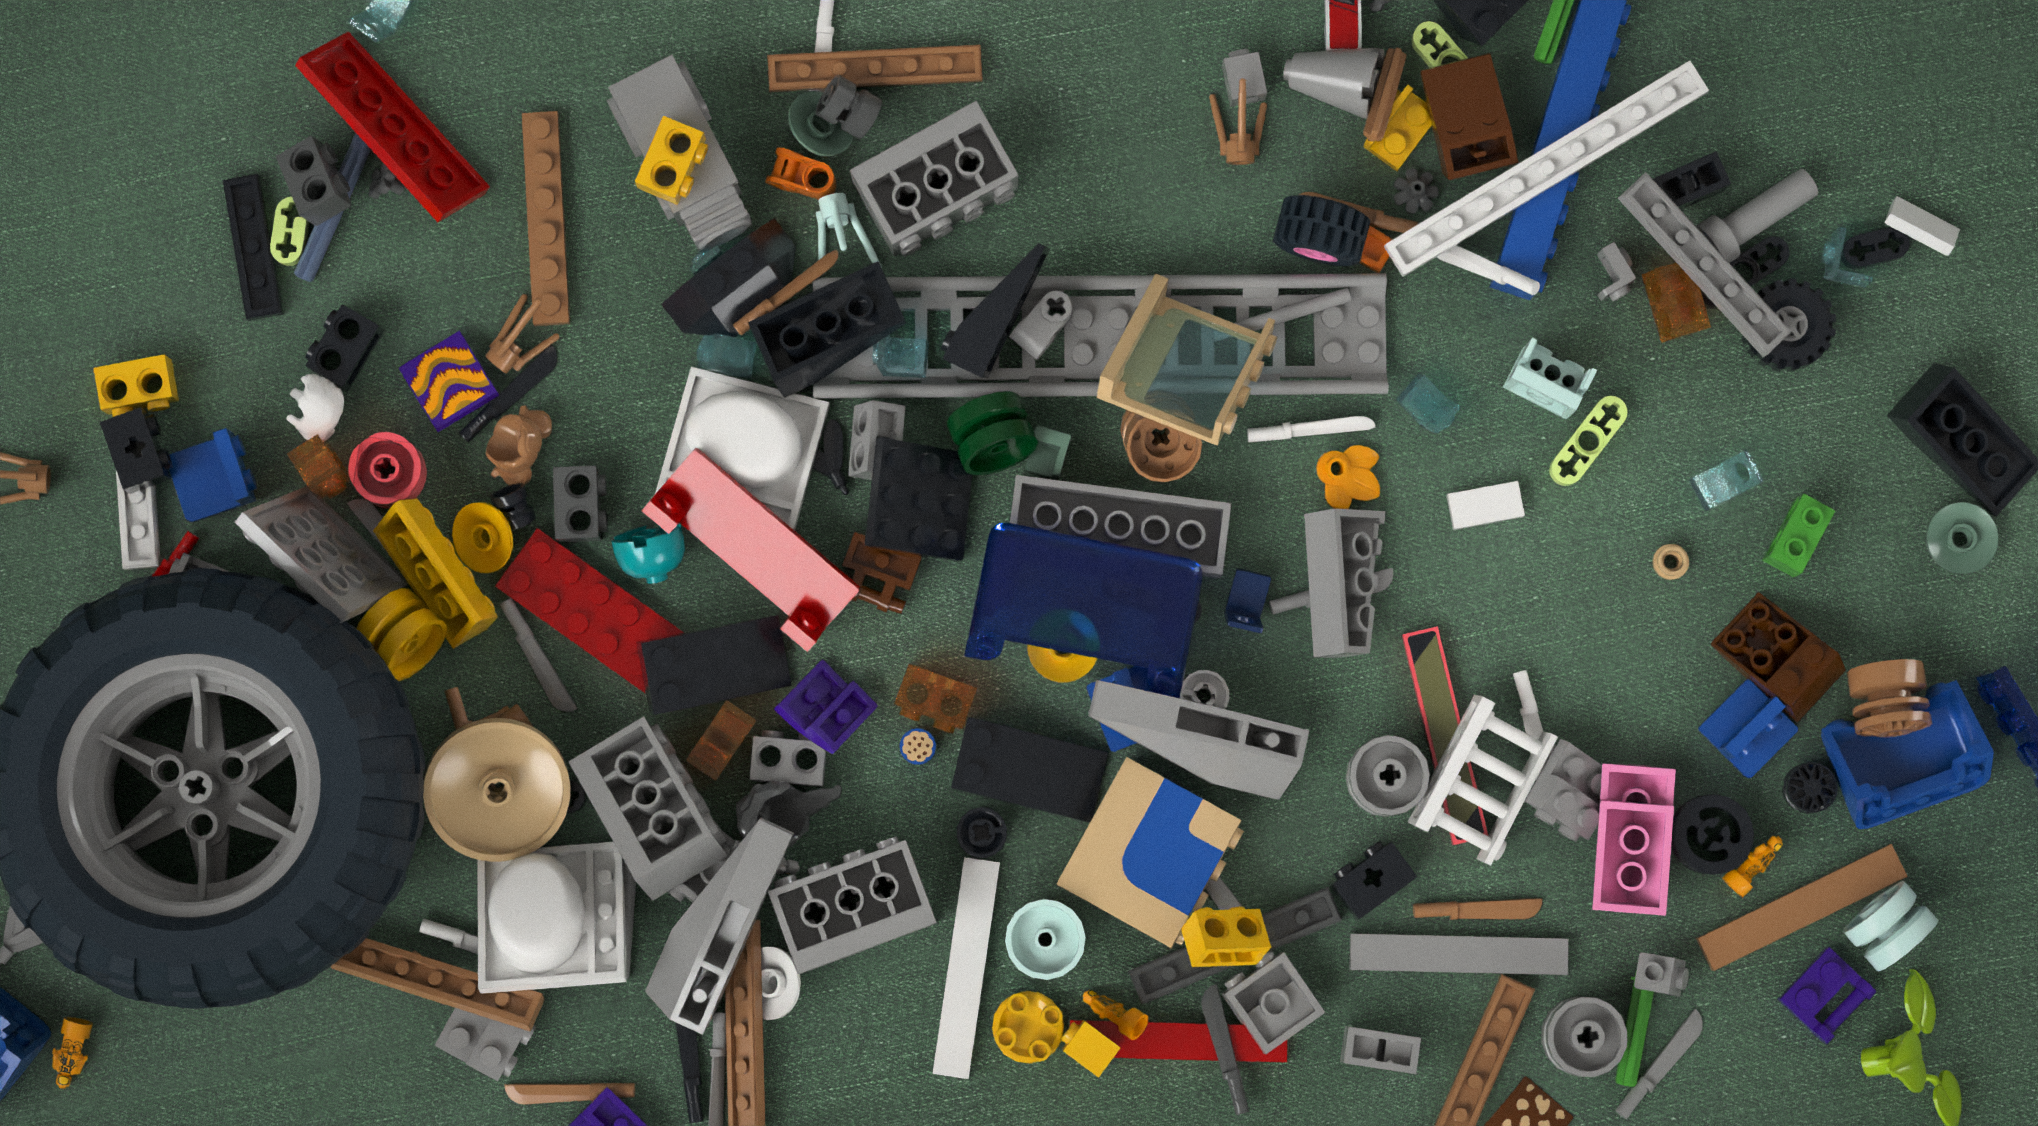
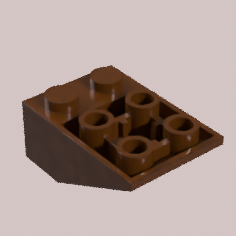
M1490 53L1420 70L1442 173L1448 180L1519 163L1512 129Z
M1759 592L1711 642V646L1746 679L1751 680L1768 698L1776 696L1786 706L1782 711L1796 722L1800 721L1846 671L1838 652Z

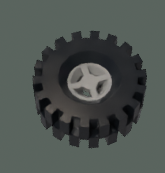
M1789 278L1784 282L1777 280L1762 288L1757 294L1783 320L1792 332L1765 357H1762L1750 342L1742 336L1743 344L1748 343L1750 350L1747 351L1750 356L1756 355L1760 359L1758 362L1764 367L1766 365L1773 366L1772 370L1778 372L1782 369H1787V372H1793L1799 368L1803 369L1820 358L1830 347L1831 343L1829 342L1835 336L1836 329L1832 328L1833 323L1836 322V316L1831 314L1829 310L1832 304L1830 300H1823L1821 295L1824 292L1819 288L1813 290L1810 288L1812 283L1807 281L1797 283V279Z

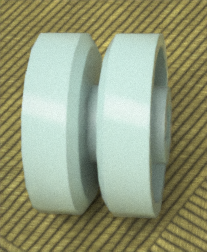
M1905 881L1893 885L1874 898L1843 930V933L1856 947L1864 946L1873 941L1868 946L1864 957L1878 972L1898 961L1918 945L1934 929L1939 921L1926 906H1918L1910 910L1915 903L1917 895Z
M1042 899L1027 903L1015 912L1007 926L1005 944L1009 958L1018 970L1032 978L1049 980L1065 975L1077 965L1084 952L1086 937L1081 920L1071 908L1059 901ZM1047 932L1052 936L1051 945L1043 947L1039 944L1038 937L1041 933Z

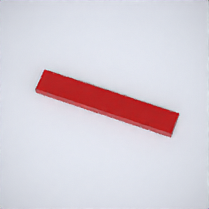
M1070 1020L1069 1027L1073 1022L1080 1025L1083 1020ZM1084 1020L1120 1047L1114 1058L1218 1061L1207 1024L1148 1022L1143 1033L1137 1039L1131 1040L1120 1033L1119 1026L1112 1021ZM1227 1024L1236 1061L1287 1063V1040L1269 1053L1264 1054L1245 1025Z

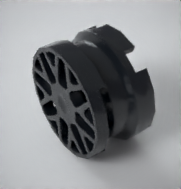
M1809 762L1795 766L1787 772L1783 780L1782 793L1785 801L1791 808L1800 813L1811 814L1826 810L1833 804L1837 796L1838 784L1835 775L1828 767L1820 763Z
M977 807L969 810L961 817L957 826V839L960 847L967 854L975 858H988L995 855L1003 848L1006 841L1007 827L1004 819L996 811L989 808Z

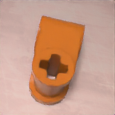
M776 148L775 154L777 159L771 176L766 177L765 182L780 190L799 193L817 200L826 195L834 194L837 182L829 165L785 148ZM822 173L829 177L827 184L822 188H814L810 185L812 177L816 174Z

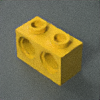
M663 115L635 179L637 188L678 205L681 196L687 198L694 183V178L690 176L695 164H702L708 151L709 145L705 144L704 132ZM683 137L691 141L689 149L684 153H676L671 149L672 143L678 138ZM670 170L676 173V180L670 186H661L657 183V178L661 172Z
M165 354L93 368L100 409L108 415L112 414L113 417L140 407H148L150 412L162 411L170 408L169 403L179 401L172 359ZM161 376L163 382L161 389L156 393H149L147 390L148 381L152 377ZM119 383H125L127 386L126 395L120 400H113L112 389Z
M1242 906L1233 907L1228 910H1213L1210 907L1200 908L1192 913L1181 928L1192 967L1257 965L1271 948L1260 909H1245Z
M1084 1020L1080 1025L1073 1022L1061 1038V1041L1065 1043V1046L1062 1048L1063 1052L1098 1078L1120 1049L1118 1045Z

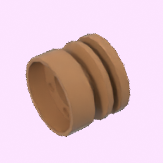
M1153 392L1146 395L1144 399L1145 404L1196 424L1193 414L1185 402L1173 394ZM1126 410L1123 414L1120 432L1129 462L1138 474L1151 481L1169 482L1180 479L1192 471L1200 459L1201 439L1129 410ZM1155 428H1157L1160 431L1165 429V433L1162 435L1158 432L1153 434L1152 431Z
M1914 659L1886 660L1857 666L1847 672L1850 696L1855 699L1868 701L1852 709L1853 716L1861 718V720L1854 723L1857 735L1897 737L1932 725L1931 714L1923 711L1930 706L1929 700L1911 695L1927 687L1924 663L1922 661Z

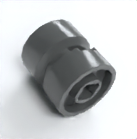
M836 75L823 91L815 114L831 124L840 122L843 131L857 139H861L875 122L881 109L882 99L864 89L858 92L856 84L841 75Z

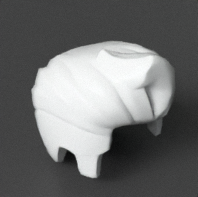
M307 374L301 378L305 385L304 391L294 388L290 392V395L297 400L298 407L303 412V417L299 419L293 415H288L286 419L295 426L305 439L320 446L335 432L334 428L343 412L344 397L342 390L335 383L317 374Z

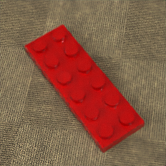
M349 31L299 58L295 65L296 68L437 222L442 221L486 194L490 188L488 183Z
M538 528L495 585L499 590L645 694L636 642L684 633Z

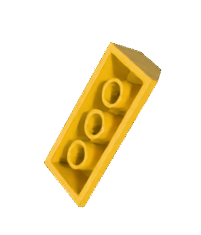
M418 498L395 502L374 528L373 532L415 594L423 601L425 608L432 609L444 620L447 625L445 638L454 649L491 626L498 618L494 605L487 596L482 594L475 583L472 572L469 568L463 566L455 554L453 544L442 535L435 525L432 513L422 506Z

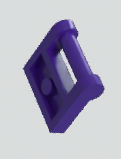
M1826 947L1783 992L1778 1000L1819 1040L1827 1045L1835 1037L1833 1033L1865 999L1870 1000L1876 994V990L1830 947ZM1848 982L1854 990L1821 1024L1814 1016Z

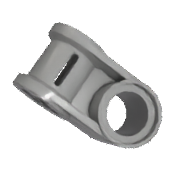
M1062 291L1048 292L1034 309L1020 321L1009 338L1038 360L1071 318V299ZM1059 301L1063 302L1064 314L1061 316L1056 313L1053 317L1050 316L1048 304L1050 302L1053 304H1057Z

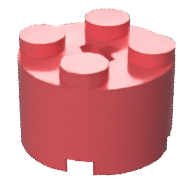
M379 432L369 436L356 446L349 459L348 472L354 488L363 498L378 507L390 509L399 500L417 499L424 488L427 477L425 460L421 452L411 442L398 434ZM389 463H391V466L395 468L394 474H389L386 479L380 471L381 468H388Z

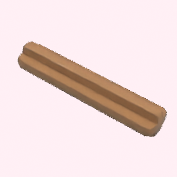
M1389 48L1386 51L1363 130V135L1368 138V141H1381L1384 138L1407 55L1402 52L1401 48Z

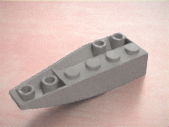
M1096 680L1088 715L1211 784L1276 800L1280 799L1301 768L1309 730L1100 680Z
M760 818L672 928L645 990L647 995L670 1020L702 1035L709 1026L794 832Z

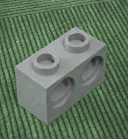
M875 400L854 406L849 477L872 480L876 438L903 440L905 406Z
M762 730V737L753 736L749 780L756 782L775 780L787 782L791 785L824 786L826 750L807 739L801 733H798V740L783 739L784 732ZM767 747H776L780 750L781 759L775 766H765L761 761V754ZM803 750H812L817 755L816 765L809 770L801 769L797 764V757Z
M1345 1026L1340 1062L1416 1074L1421 1038Z

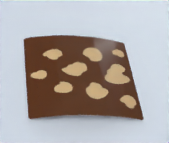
M1525 1076L1484 1126H1568L1573 1116Z

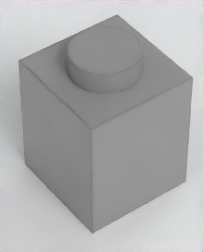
M1249 49L1230 52L1228 54L1229 58H1224L1222 63L1230 107L1238 106L1239 80L1241 78L1246 80V104L1264 101L1267 96V89L1259 52L1250 53Z

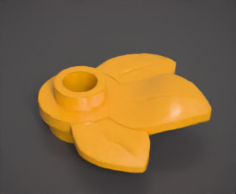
M1353 445L1343 452L1328 451L1319 458L1316 466L1317 475L1325 484V499L1333 509H1349L1352 499L1370 501L1380 496L1379 482L1374 473L1370 471L1379 459V454L1375 450L1362 445ZM1334 462H1337L1340 466V471L1337 475L1331 472V465Z

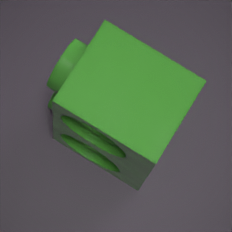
M1804 493L1796 497L1762 561L1793 578L1802 574L1835 510Z

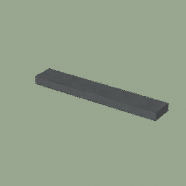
M1329 887L1262 914L1271 944L1269 951L1342 921ZM1183 947L1133 968L1128 973L1141 1004H1145L1233 966L1192 967L1187 948Z

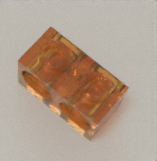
M1677 263L1665 265L1642 274L1661 343L1693 335L1711 328L1700 288Z
M318 434L287 453L308 488L321 498L326 495L328 498H333L347 488L345 483L350 481L348 471L330 443Z
M908 664L894 705L901 708L899 715L919 722L921 716L935 721L934 728L953 734L955 728L963 731L977 688ZM914 685H922L928 691V697L922 704H913L907 698L908 690ZM948 697H955L962 703L961 712L954 717L946 716L941 710L942 702Z
M726 700L686 761L716 781L757 720Z

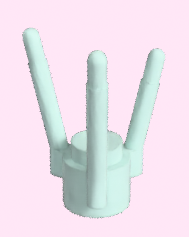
M834 193L818 200L820 211L815 213L818 222V260L826 255V223L828 228H835L840 249L842 251L847 249L843 226L849 223V218L871 262H879L856 215L854 203L848 204L845 193Z

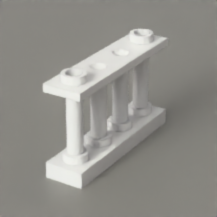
M1474 694L1428 782L1426 793L1416 805L1408 823L1426 832L1429 831L1431 826L1436 827L1438 825L1481 848L1476 859L1491 866L1493 860H1499L1504 853L1507 845L1504 839L1539 772L1556 747L1555 742L1558 737L1544 731L1539 739L1528 735L1495 717V712L1492 711L1495 705L1494 702ZM1489 729L1531 752L1522 772L1477 748L1478 744L1475 741L1481 730L1486 731ZM1472 761L1513 783L1514 787L1506 803L1504 804L1461 781V776L1458 774L1464 762L1469 763ZM1455 793L1498 816L1488 836L1444 813V808L1441 806L1448 794L1452 795Z

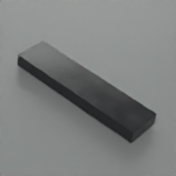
M254 174L223 180L246 319L251 321L283 315L274 257L270 252L271 238L260 176Z

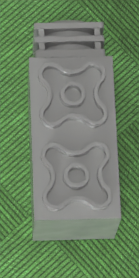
M670 55L608 87L612 98L606 101L635 158L642 155L645 159L663 115L704 132L705 144H708L709 147L702 164H695L690 175L694 178V183L688 197L684 198L681 196L678 205L656 196L667 219L670 220L675 217L679 226L685 225L698 252L720 246L734 239L753 225L748 211L739 198L742 195V191L738 186L739 182L707 122L712 119L708 107L684 62L677 64L673 55ZM683 137L678 138L672 143L671 149L676 153H684L689 149L691 141ZM670 170L661 172L657 178V183L661 186H670L676 180V173Z

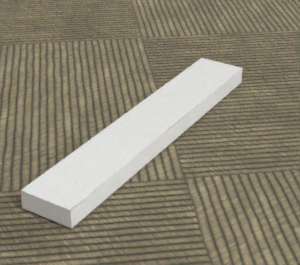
M964 857L933 1074L969 1079L1000 862Z

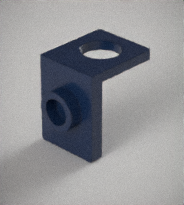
M1236 568L1224 610L1228 626L1257 633L1263 632L1260 617L1271 582L1270 575Z

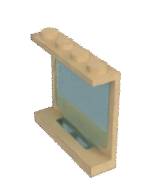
M1155 273L1100 375L1097 398L1218 446L1223 434L1230 435L1238 416L1235 413L1237 407L1244 408L1249 398L1251 388L1248 385L1250 381H1258L1264 366V362L1261 361L1263 356L1270 357L1277 341V336L1272 335L1275 320L1268 318L1260 334L1165 297L1169 279Z

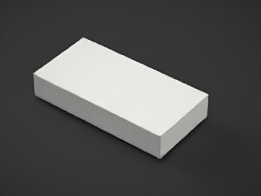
M1898 196L1892 202L1885 223L1892 228L1947 256L1953 250L1960 231L1959 228Z
M1518 481L1446 495L1453 530L1525 516Z

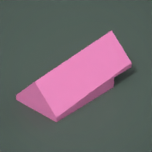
M1602 763L1592 910L1666 916L1676 769L1635 764Z

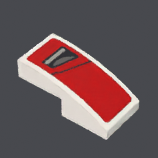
M1324 0L1325 51L1362 48L1361 0Z

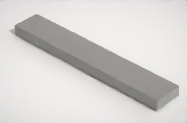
M1646 172L1618 197L1621 203L1762 357L1768 355L1792 332Z
M1350 934L1349 970L1568 975V939Z

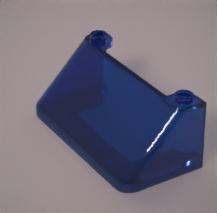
M1013 523L997 524L991 529L988 536L964 656L980 660H991L1001 654L1005 640L1148 668L1147 685L1154 693L1180 698L1202 585L1203 570L1196 561L1185 557Z

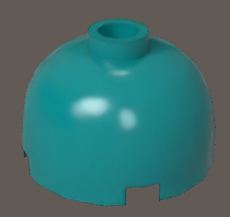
M680 523L670 534L660 526L659 528L646 529V525L616 535L611 542L618 565L626 574L634 578H646L648 584L668 579L667 572L678 567L683 560L685 552L684 536Z

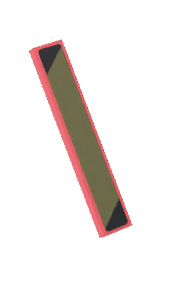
M1438 626L1402 635L1434 771L1461 721ZM1471 761L1469 763L1464 762L1458 775L1461 776V781L1477 789ZM1455 793L1452 795L1448 794L1442 804L1444 813L1488 836L1482 808ZM1449 832L1452 845L1468 842Z

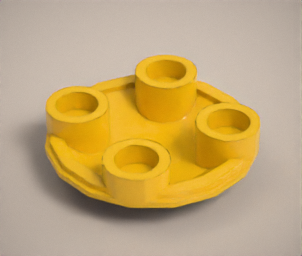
M1023 991L1012 994L1001 1002L994 1014L992 1031L995 1043L1004 1055L1016 1062L1030 1064L1044 1061L1056 1051L1061 1042L1064 1031L1062 1011L1052 999L1042 993Z

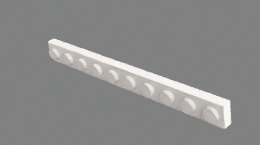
M1688 61L1386 243L1384 248L1402 277L1707 94L1709 89L1691 61Z

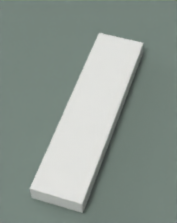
M137 442V449L132 453L141 457V450L146 446ZM116 471L122 569L133 570L159 567L161 559L156 485L130 494L123 490Z

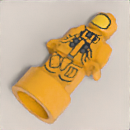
M1772 836L1766 842L1767 846L1762 843L1755 847L1754 851L1750 852L1747 856L1749 859L1737 870H1731L1722 877L1724 882L1743 898L1753 888L1751 886V879L1759 872H1765L1766 867L1775 857L1773 852H1777L1783 846V840L1779 836Z
M1093 990L1084 992L1083 1001L1090 1005L1093 1012L1099 1014L1101 1019L1108 1018L1117 1024L1119 1032L1131 1040L1137 1039L1145 1030L1148 1023V1015L1137 1008H1131L1126 1011L1122 1003H1118L1104 995L1099 996Z
M64 1017L61 1033L64 1034L62 1047L59 1050H56L54 1047L52 1050V1068L59 1073L56 1079V1084L59 1088L65 1089V1087H69L72 1079L71 1075L80 1074L85 1061L88 1059V1055L84 1056L81 1053L84 1040L90 1038L93 1023L77 1017Z

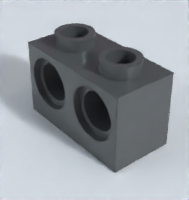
M311 135L276 156L299 215L310 223L318 226L352 206L347 194L350 191L349 184L345 177L338 172L335 165L338 162L337 155L328 143L323 144Z
M597 466L553 467L555 539L559 543L602 541V532L608 531L607 510H601V496L607 495L606 475H600V470ZM580 477L589 479L590 487L585 494L575 495L572 493L571 486L575 479ZM579 513H587L591 517L590 526L584 531H576L572 526L574 517Z

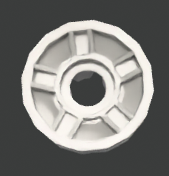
M1198 670L1189 674L1182 682L1178 698L1226 709L1229 702V689L1225 680L1218 673L1210 670ZM1201 689H1206L1210 692L1211 698L1206 703H1201L1196 696L1197 692Z

